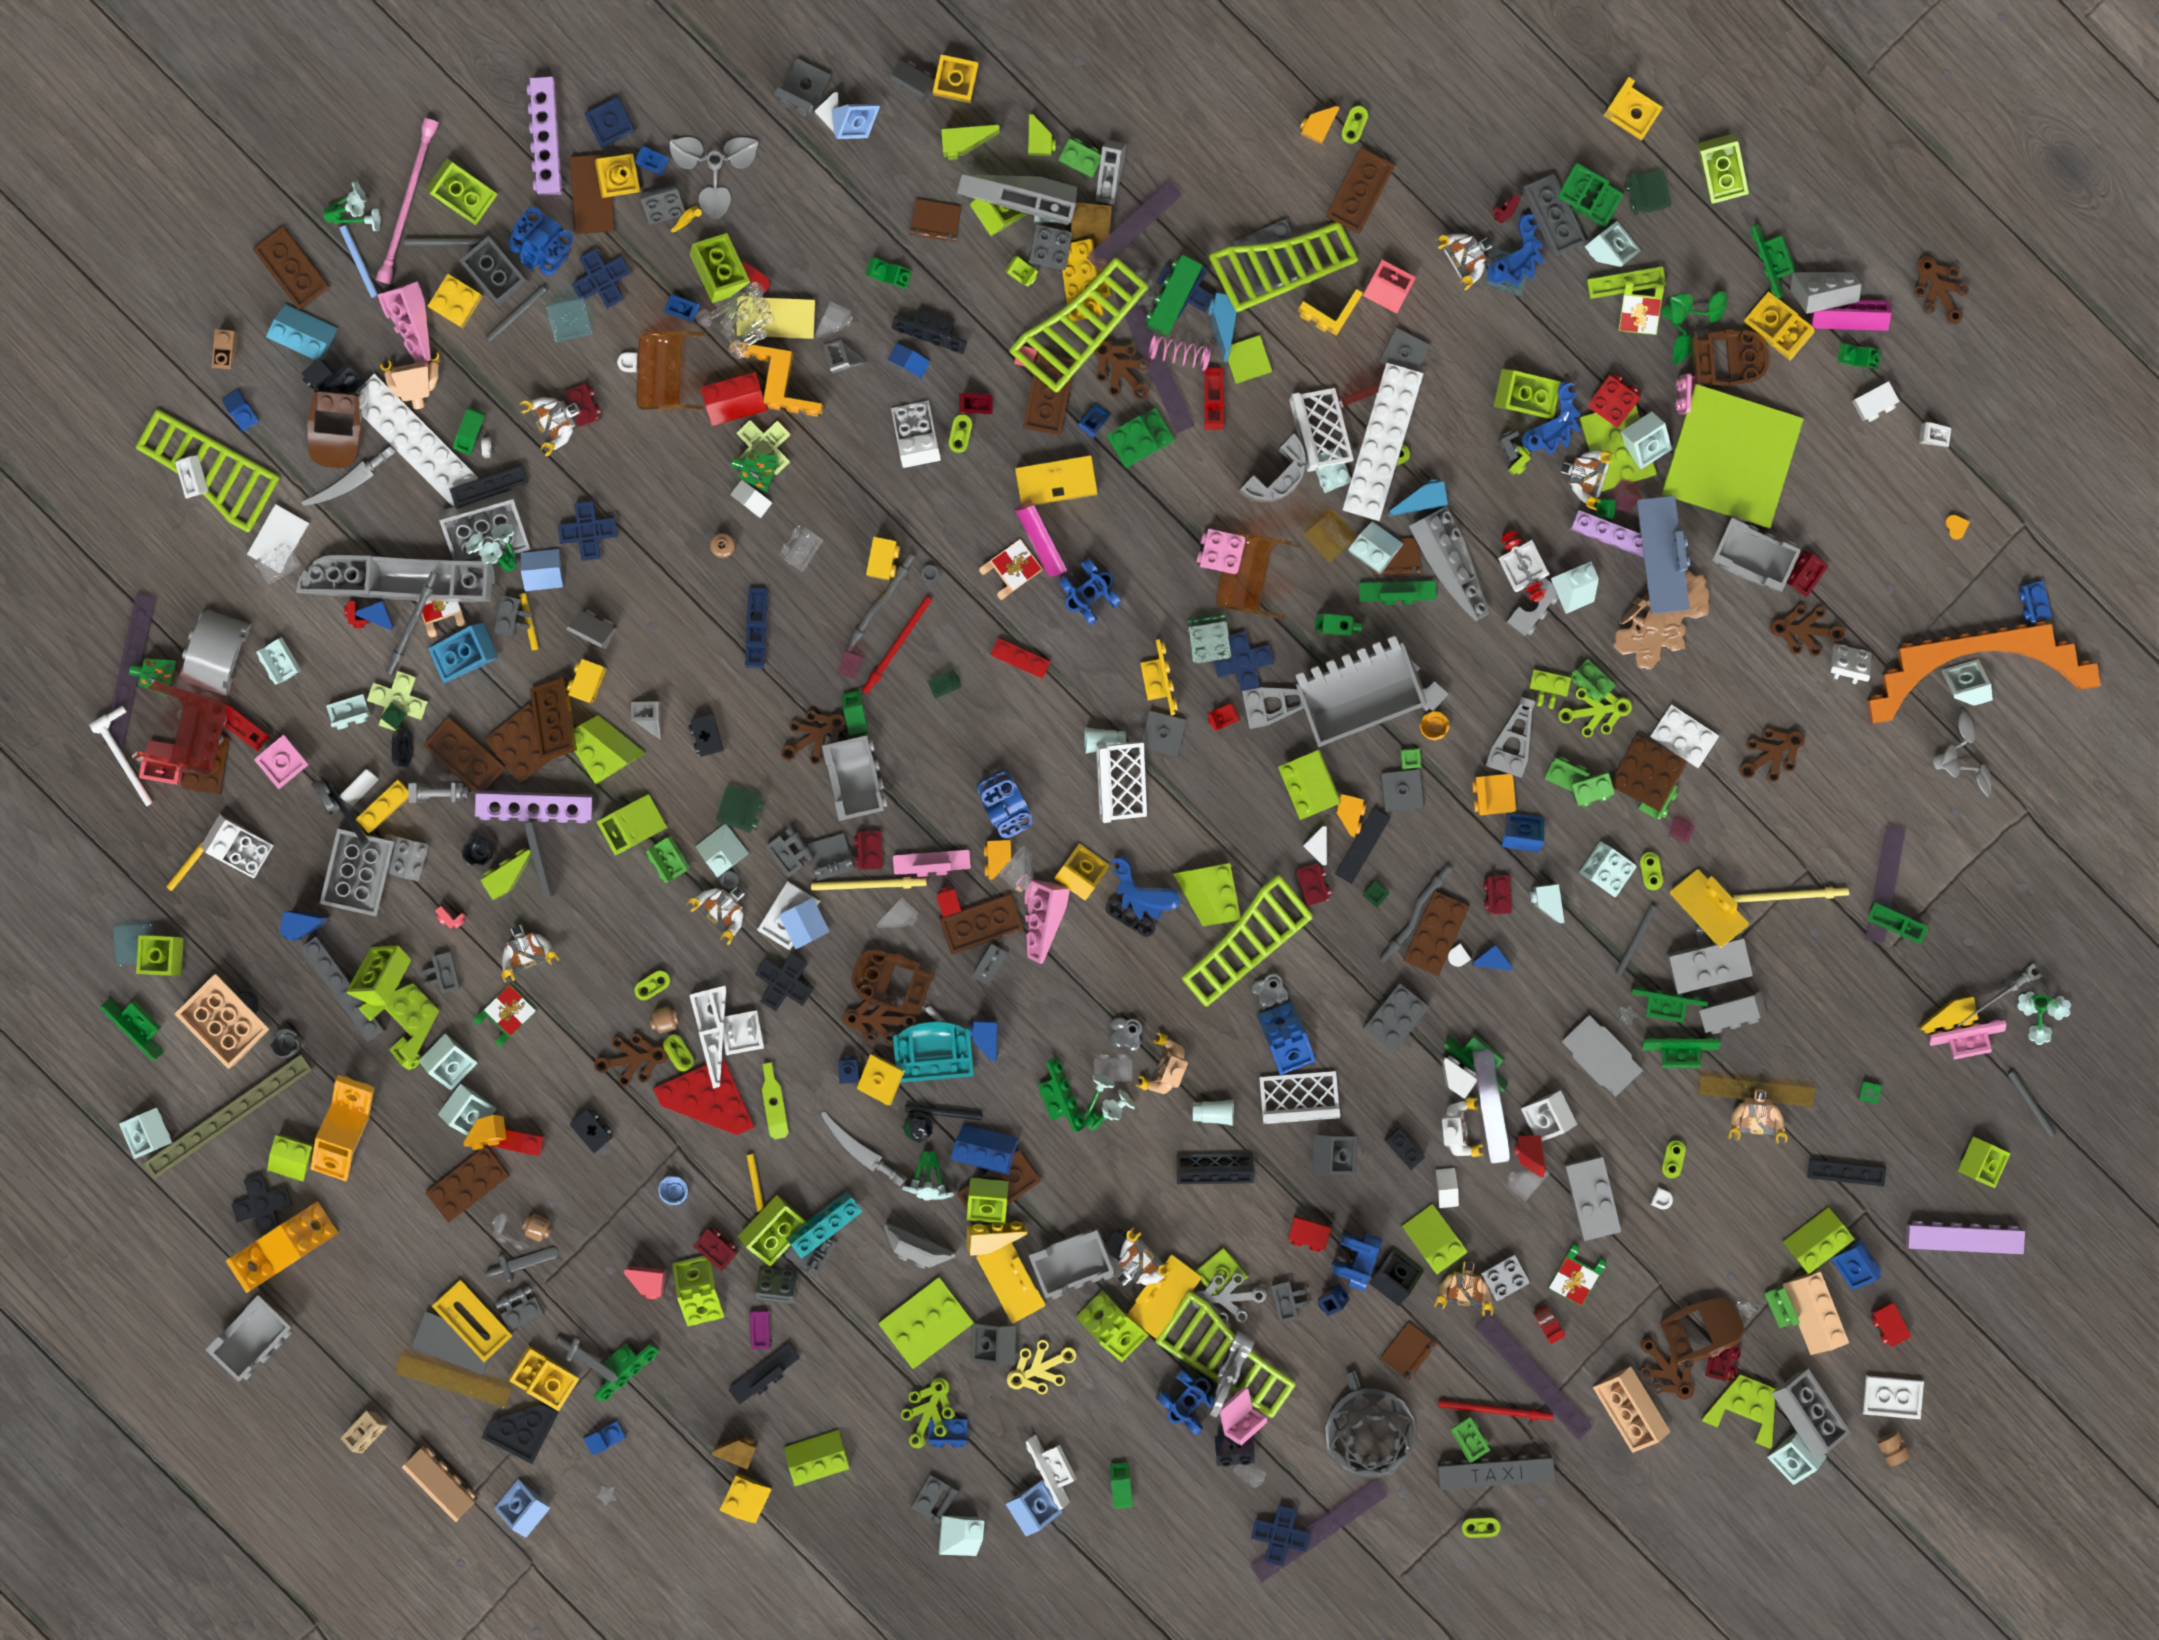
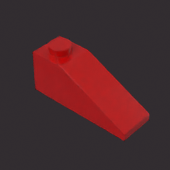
M505 1128L507 1139L499 1141L500 1144L489 1145L540 1156L545 1135Z

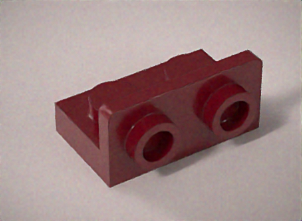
M1514 194L1512 199L1508 197L1503 209L1494 206L1491 213L1494 216L1493 219L1501 224L1504 222L1508 224L1521 198Z
M583 383L578 387L565 391L569 404L576 403L579 407L580 413L574 416L578 428L601 420L599 415L602 412L598 403L594 404L592 397L595 394L591 385L587 386L586 383Z
M1803 550L1799 554L1786 584L1804 597H1808L1828 568V565L1813 553Z
M858 831L857 835H854V847H858V855H855V866H859V870L883 869L881 831Z
M1319 863L1296 870L1307 907L1330 900L1329 896L1332 893L1329 884L1325 885L1323 878L1326 877L1323 866L1320 867Z
M1510 875L1486 876V880H1483V890L1487 892V899L1484 900L1485 911H1488L1489 915L1512 913Z
M709 1227L693 1247L718 1269L723 1271L737 1255V1246L732 1241H726L722 1238L723 1234L714 1227L712 1229Z
M1738 1343L1730 1349H1725L1715 1357H1709L1705 1376L1722 1381H1733L1737 1374L1736 1362L1741 1355L1740 1344Z

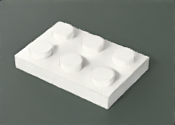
M1670 705L1650 737L1687 760L1696 768H1699L1719 735L1673 705Z

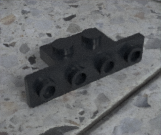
M921 307L918 308L913 321L894 316L891 328L899 333L913 336L916 339L924 340L935 346H941L964 354L967 344L966 340L950 335L955 319Z
M789 1343L730 1387L729 1392L738 1404L743 1403L756 1393L761 1395L768 1389L767 1385L770 1382L776 1383L784 1377L782 1373L785 1369L795 1363L800 1356Z

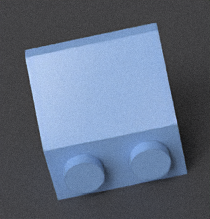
M518 1479L494 1509L513 1531L527 1537L550 1507L542 1497Z
M1043 1480L1032 1485L1006 1503L1025 1536L1040 1531L1062 1513V1510L1054 1503L1053 1496Z

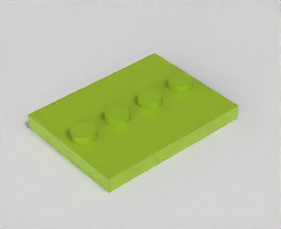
M1636 405L1619 427L1613 426L1597 413L1579 418L1589 452L1597 450L1614 453L1608 457L1612 463L1609 464L1601 491L1657 475L1653 462L1640 469L1623 442L1621 431L1640 419Z
M938 1277L878 1324L911 1368L914 1369L971 1326L974 1321L941 1278Z

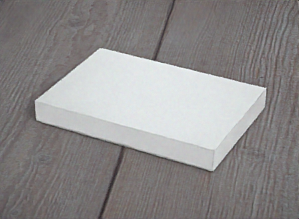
M275 504L247 555L282 574L310 523Z
M787 881L757 930L790 950L793 943L779 914L811 898L814 899L817 906L820 901Z
M1866 1375L1862 1414L1921 1419L1924 1381Z

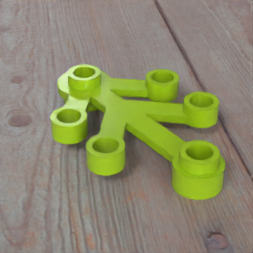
M1579 688L1575 692L1576 698L1583 699L1593 708L1574 711L1569 708H1563L1558 713V719L1562 723H1570L1573 718L1594 715L1589 724L1581 730V734L1584 737H1591L1593 730L1606 713L1613 712L1607 723L1602 724L1600 727V731L1603 734H1610L1612 727L1619 717L1626 716L1631 712L1632 703L1625 697L1616 698L1611 693H1608L1604 698L1612 705L1604 706L1596 699H1590L1584 688ZM1580 690H1583L1585 693L1582 698L1578 696ZM1620 703H1624L1626 706L1623 711L1619 709ZM1564 712L1569 714V718L1566 720L1562 718ZM1604 725L1609 726V732L1603 731ZM1586 728L1591 730L1590 735L1584 734Z
M943 1378L935 1379L931 1383L930 1388L920 1392L913 1391L909 1394V1400L912 1403H919L922 1398L932 1395L928 1403L911 1410L904 1409L901 1412L902 1419L910 1421L913 1417L924 1413L916 1433L909 1437V1443L913 1448H922L925 1445L926 1438L924 1433L931 1417L935 1424V1435L940 1437L946 1435L947 1428L943 1425L937 1408L939 1399L944 1408L942 1416L946 1419H952L955 1415V1411L951 1408L947 1397L950 1385ZM939 1384L942 1385L941 1391L937 1390V1386ZM914 1394L918 1395V1399L916 1401L913 1400ZM948 1409L951 1411V1415L949 1417L946 1416V1411ZM907 1411L910 1413L909 1418L905 1417ZM940 1427L943 1428L942 1434L938 1433V1429ZM915 1437H918L919 1442L917 1444H915L913 1441Z

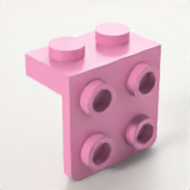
M1690 373L1679 376V379L1676 381V390L1679 391V398L1676 399L1675 406L1676 410H1678V415H1685L1691 410V394L1694 384L1697 383H1694L1695 376H1692Z
M1208 529L1207 533L1203 532L1201 544H1204L1203 551L1198 552L1196 561L1200 563L1199 567L1231 574L1238 573L1245 538Z
M1245 1387L1237 1392L1228 1402L1224 1403L1220 1410L1225 1436L1240 1445L1245 1443L1267 1423L1266 1416L1252 1408L1249 1390Z

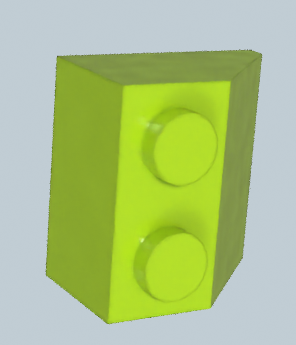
M975 199L970 204L990 236L1004 230L1027 214Z
M138 935L136 974L181 976L184 938Z
M282 1134L275 1135L267 1170L304 1182L313 1156L314 1144Z
M1973 1137L1968 1144L1966 1154L1960 1162L1957 1172L1995 1188L2010 1153Z
M970 1178L967 1220L1005 1224L1009 1181Z

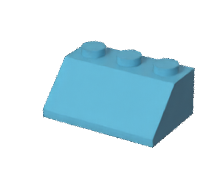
M285 304L273 320L266 337L311 359L317 360L320 358L324 360L338 328Z

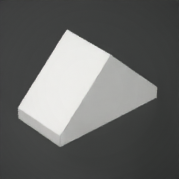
M836 92L815 110V114L833 133L832 109L839 107V94Z
M1925 422L1921 424L1919 443L1949 447L1951 428Z
M743 480L739 482L730 494L760 518L772 504L771 501Z
M1321 827L1303 845L1322 865H1327V827Z
M1455 1168L1436 1169L1439 1208L1459 1206Z

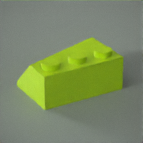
M599 715L574 729L577 751L574 752L595 784H599L645 754L642 749L637 747Z
M1230 863L1173 874L1202 926L1237 921L1241 918Z

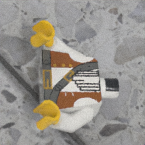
M1467 234L1442 235L1436 238L1435 241L1440 240L1442 243L1438 248L1444 247V252L1461 279L1459 284L1461 282L1466 283L1467 287L1464 290H1467L1481 277L1486 267L1485 261L1487 258L1484 252L1492 248L1490 241L1486 237L1477 242L1474 236L1469 237Z
M542 397L531 400L530 403L523 401L519 404L527 406V410L521 413L525 414L530 411L546 443L542 445L540 450L545 447L550 450L545 456H549L553 449L556 450L568 442L573 433L572 428L576 425L572 417L580 413L576 403L566 406L564 401H558L556 398Z
M1594 450L1583 453L1581 458H1576L1574 464L1563 463L1561 473L1570 475L1569 484L1572 485L1573 492L1581 501L1586 503L1588 508L1597 509L1594 507L1595 501L1600 502V499L1595 497L1600 496L1609 464L1612 463L1608 457L1613 455V452Z
M737 886L730 893L724 889L714 888L703 891L695 898L690 899L686 905L692 903L694 908L690 910L691 912L698 908L723 932L720 940L723 937H727L729 939L727 945H729L733 940V936H735L742 925L743 907L738 901L745 893Z
M522 925L511 929L515 940L508 942L504 948L502 978L506 982V977L511 976L513 981L515 980L513 972H519L546 960L552 965L551 959L555 957L559 961V957L554 952L550 941L540 934H534V932L525 935Z
M1466 1098L1465 1101L1448 1106L1447 1112L1442 1118L1444 1144L1450 1148L1453 1155H1471L1472 1157L1484 1155L1479 1153V1148L1483 1147V1145L1469 1146L1466 1110L1478 1109L1479 1106L1474 1105V1101L1478 1100V1098Z
M1133 1227L1127 1232V1238L1122 1245L1119 1256L1121 1261L1119 1264L1124 1271L1117 1279L1124 1286L1131 1279L1137 1284L1142 1283L1143 1285L1158 1283L1166 1275L1171 1274L1173 1270H1166L1168 1263L1162 1264L1144 1242L1138 1239L1141 1236V1232L1137 1235L1133 1233V1229H1135Z

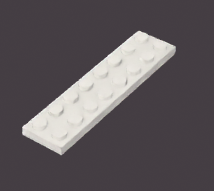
M1386 363L1343 511L1380 521L1424 373Z
M373 374L366 381V387L358 393L361 394L359 404L360 409H362V416L454 507L449 488L478 479V477L376 374Z

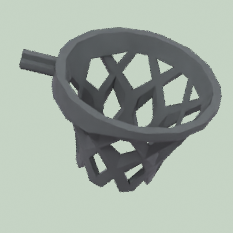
M1349 1371L1345 1373V1377L1350 1391L1339 1398L1328 1414L1324 1429L1327 1449L1331 1457L1343 1470L1357 1477L1376 1479L1394 1473L1408 1460L1415 1446L1416 1424L1414 1417L1406 1403L1394 1393L1377 1387H1361L1356 1371ZM1364 1398L1370 1402L1363 1409L1353 1408L1357 1400ZM1384 1399L1392 1405L1394 1411L1384 1410L1378 1402ZM1375 1405L1381 1412L1374 1414L1369 1410ZM1347 1413L1346 1424L1339 1429L1337 1424L1340 1414ZM1351 1413L1359 1414L1357 1421L1350 1422ZM1390 1416H1396L1397 1424L1393 1423ZM1399 1417L1406 1419L1407 1427L1405 1434L1400 1428ZM1366 1418L1371 1420L1384 1419L1388 1426L1395 1431L1394 1450L1382 1461L1371 1462L1363 1460L1352 1447L1354 1442L1353 1429L1362 1425ZM1345 1431L1347 1432L1348 1436L1346 1442L1341 1436V1434ZM1338 1437L1345 1446V1454L1336 1449L1335 1441ZM1403 1443H1405L1406 1448L1404 1452L1397 1456ZM1348 1452H1349L1352 1456H1354L1355 1459L1348 1457ZM1350 1461L1359 1463L1365 1468L1357 1469L1351 1466ZM1389 1464L1385 1469H1382V1470L1375 1469V1468L1380 1467V1466H1382V1465Z

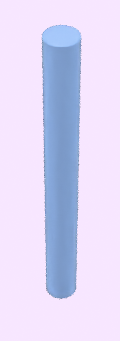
M347 226L340 227L339 229L371 298L378 296Z

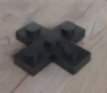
M792 953L781 969L765 958L755 973L757 977L770 984L760 1002L777 1011L786 996L803 1006L813 992V989L798 980L808 963Z
M261 1174L244 1180L249 1199L233 1203L231 1206L236 1222L255 1217L260 1234L263 1235L279 1226L275 1210L293 1204L287 1187L269 1192L264 1175Z

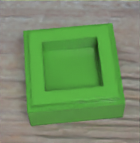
M1420 748L1400 750L1402 769L1421 767Z

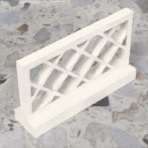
M1336 389L1292 394L1289 402L1298 437L1305 452L1307 472L1315 471L1316 468L1352 462L1354 459ZM1332 394L1333 403L1331 406L1321 401L1324 395ZM1311 398L1316 404L1313 409L1305 406L1303 399ZM1318 403L1328 409L1324 417L1314 411ZM1329 411L1337 415L1338 420L1335 424L1326 419ZM1311 414L1321 420L1317 427L1309 423ZM1322 422L1333 427L1328 435L1318 429ZM1334 429L1342 433L1340 442L1330 436ZM1316 432L1326 438L1322 445H1319L1313 439ZM1327 440L1337 445L1333 453L1323 447ZM1341 447L1346 451L1347 457L1340 458L1335 455V452ZM1320 450L1330 456L1328 461L1319 462L1318 454Z
M1143 741L1104 745V743L1096 744L1099 817L1102 822L1107 823L1117 819L1146 817ZM1139 747V754L1135 759L1127 754L1131 748ZM1118 749L1122 754L1114 761L1110 757V750ZM1124 756H1127L1132 761L1126 769L1118 764ZM1134 764L1140 767V772L1135 778L1128 772ZM1115 766L1123 771L1117 779L1111 776V771ZM1127 774L1133 780L1125 788L1119 781ZM1137 782L1141 786V790L1135 796L1129 789ZM1118 784L1124 790L1116 798L1112 794V789ZM1126 793H1129L1133 800L1126 806L1120 800ZM1136 801L1142 804V812H1133L1130 808ZM1117 803L1125 808L1120 814H1113V808Z
M1336 1071L1259 1077L1263 1124L1340 1118ZM1332 1076L1333 1084L1329 1089L1320 1083L1323 1077ZM1305 1078H1311L1315 1082L1309 1091L1300 1084ZM1291 1079L1297 1084L1291 1092H1288L1281 1086L1285 1080ZM1264 1081H1273L1277 1085L1271 1094L1264 1089ZM1317 1084L1326 1091L1320 1099L1311 1093ZM1298 1086L1307 1093L1301 1101L1292 1095ZM1279 1087L1288 1094L1282 1102H1279L1272 1096ZM1327 1094H1330L1334 1098L1335 1106H1326L1321 1101ZM1308 1095L1317 1101L1313 1108H1307L1302 1103ZM1289 1096L1298 1103L1294 1109H1288L1283 1105ZM1270 1098L1279 1104L1274 1111H1266V1102Z

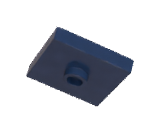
M618 96L584 113L601 148L636 132Z

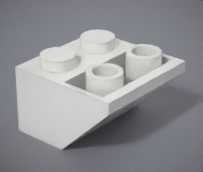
M1443 1056L1441 1062L1446 1086L1465 1099L1477 1082V1079L1474 1077L1476 1074L1467 1067L1461 1069L1459 1067L1460 1063L1451 1056H1448V1058Z

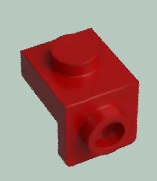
M347 601V606H344V616L348 618V625H353V628H365L369 621L358 620V616L355 615L358 611L357 601Z
M1234 702L1207 714L1209 717L1208 722L1214 731L1241 720Z

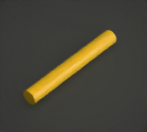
M519 594V598L522 599V611L530 612L527 594ZM524 617L525 623L530 625L527 633L531 650H538L539 646L532 617Z
M203 842L199 844L166 887L169 890L173 891L204 852L200 848Z
M749 1154L746 1157L757 1212H760L764 1209V1203L754 1154Z

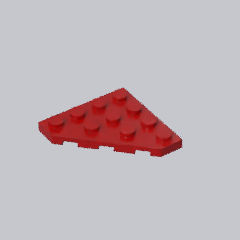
M724 1057L721 1060L720 1087L713 1088L708 1066L705 1065L653 1088L660 1105L664 1108L734 1135H739L754 1128V1124Z

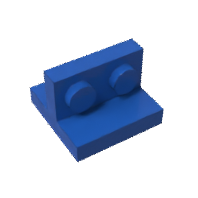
M1506 813L1502 847L1540 852L1544 844V817Z
M1861 1239L1855 1241L1845 1251L1831 1258L1851 1290L1874 1282L1881 1277L1879 1274L1881 1269Z

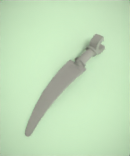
M390 445L383 452H379V455L373 460L367 461V464L362 461L340 481L317 495L302 501V505L327 501L356 488L374 475L371 470L374 471V468L381 462L387 461L386 459L395 453V448Z
M2030 964L2021 977L2015 981H2010L2006 989L1979 1007L1957 1026L1962 1025L2008 992L2018 990V987L2025 982L2042 977L2040 973L2032 975L2031 971L2036 966Z
M822 1112V1117L834 1136L852 1156L871 1171H874L875 1168H877V1171H882L898 1186L904 1184L907 1179L906 1176L886 1166L884 1161L881 1162L882 1156L860 1144L837 1125L826 1112Z

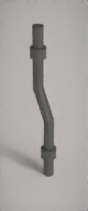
M909 553L903 564L899 565L896 570L897 574L885 593L871 606L858 628H855L852 632V638L845 647L847 651L852 652L857 642L862 640L865 635L864 631L873 616L893 595L902 578L906 577L909 572L908 569L916 556Z
M434 571L430 572L426 584H423L416 607L404 629L396 650H393L390 656L391 661L386 670L390 675L394 674L398 662H401L408 639L421 615L428 596H431L434 590L433 585L438 576V573Z
M1448 865L1445 866L1438 876L1435 875L1433 877L1432 883L1416 900L1409 924L1395 940L1389 943L1388 949L1379 958L1382 962L1386 963L1394 952L1397 953L1401 948L1400 945L1415 929L1423 904L1436 888L1442 886L1443 880L1452 871Z

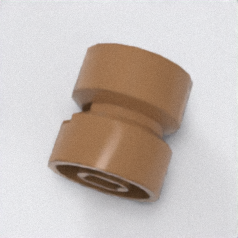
M1898 1431L1892 1432L1877 1441L1881 1452L1886 1453L1884 1458L1889 1467L1901 1464L1911 1457L1907 1446L1902 1445L1904 1441Z

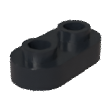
M397 729L392 734L391 758L393 764L397 767L408 766L412 759V735L407 729Z

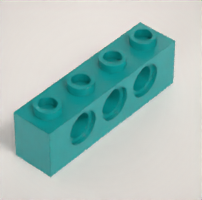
M846 1191L786 1237V1240L802 1259L862 1213V1210Z

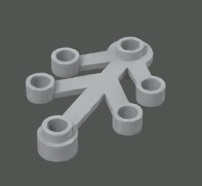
M1240 1272L1233 1274L1232 1280L1219 1295H1212V1293L1225 1282L1224 1276L1221 1274H1216L1213 1277V1281L1205 1291L1195 1293L1199 1297L1204 1298L1219 1316H1226L1224 1323L1228 1321V1314L1224 1311L1221 1312L1212 1303L1222 1304L1236 1316L1237 1321L1245 1322L1247 1320V1312L1239 1309L1232 1302L1254 1300L1257 1303H1261L1267 1297L1266 1290L1261 1286L1253 1288L1252 1292L1231 1293L1237 1285L1242 1284L1244 1281V1276ZM1239 1275L1242 1279L1235 1281L1234 1277ZM1217 1277H1220L1223 1281L1221 1283H1217L1215 1279ZM1260 1292L1263 1296L1256 1298L1255 1294ZM1192 1301L1193 1306L1199 1310L1200 1306ZM1240 1313H1244L1245 1318L1240 1319L1238 1315Z

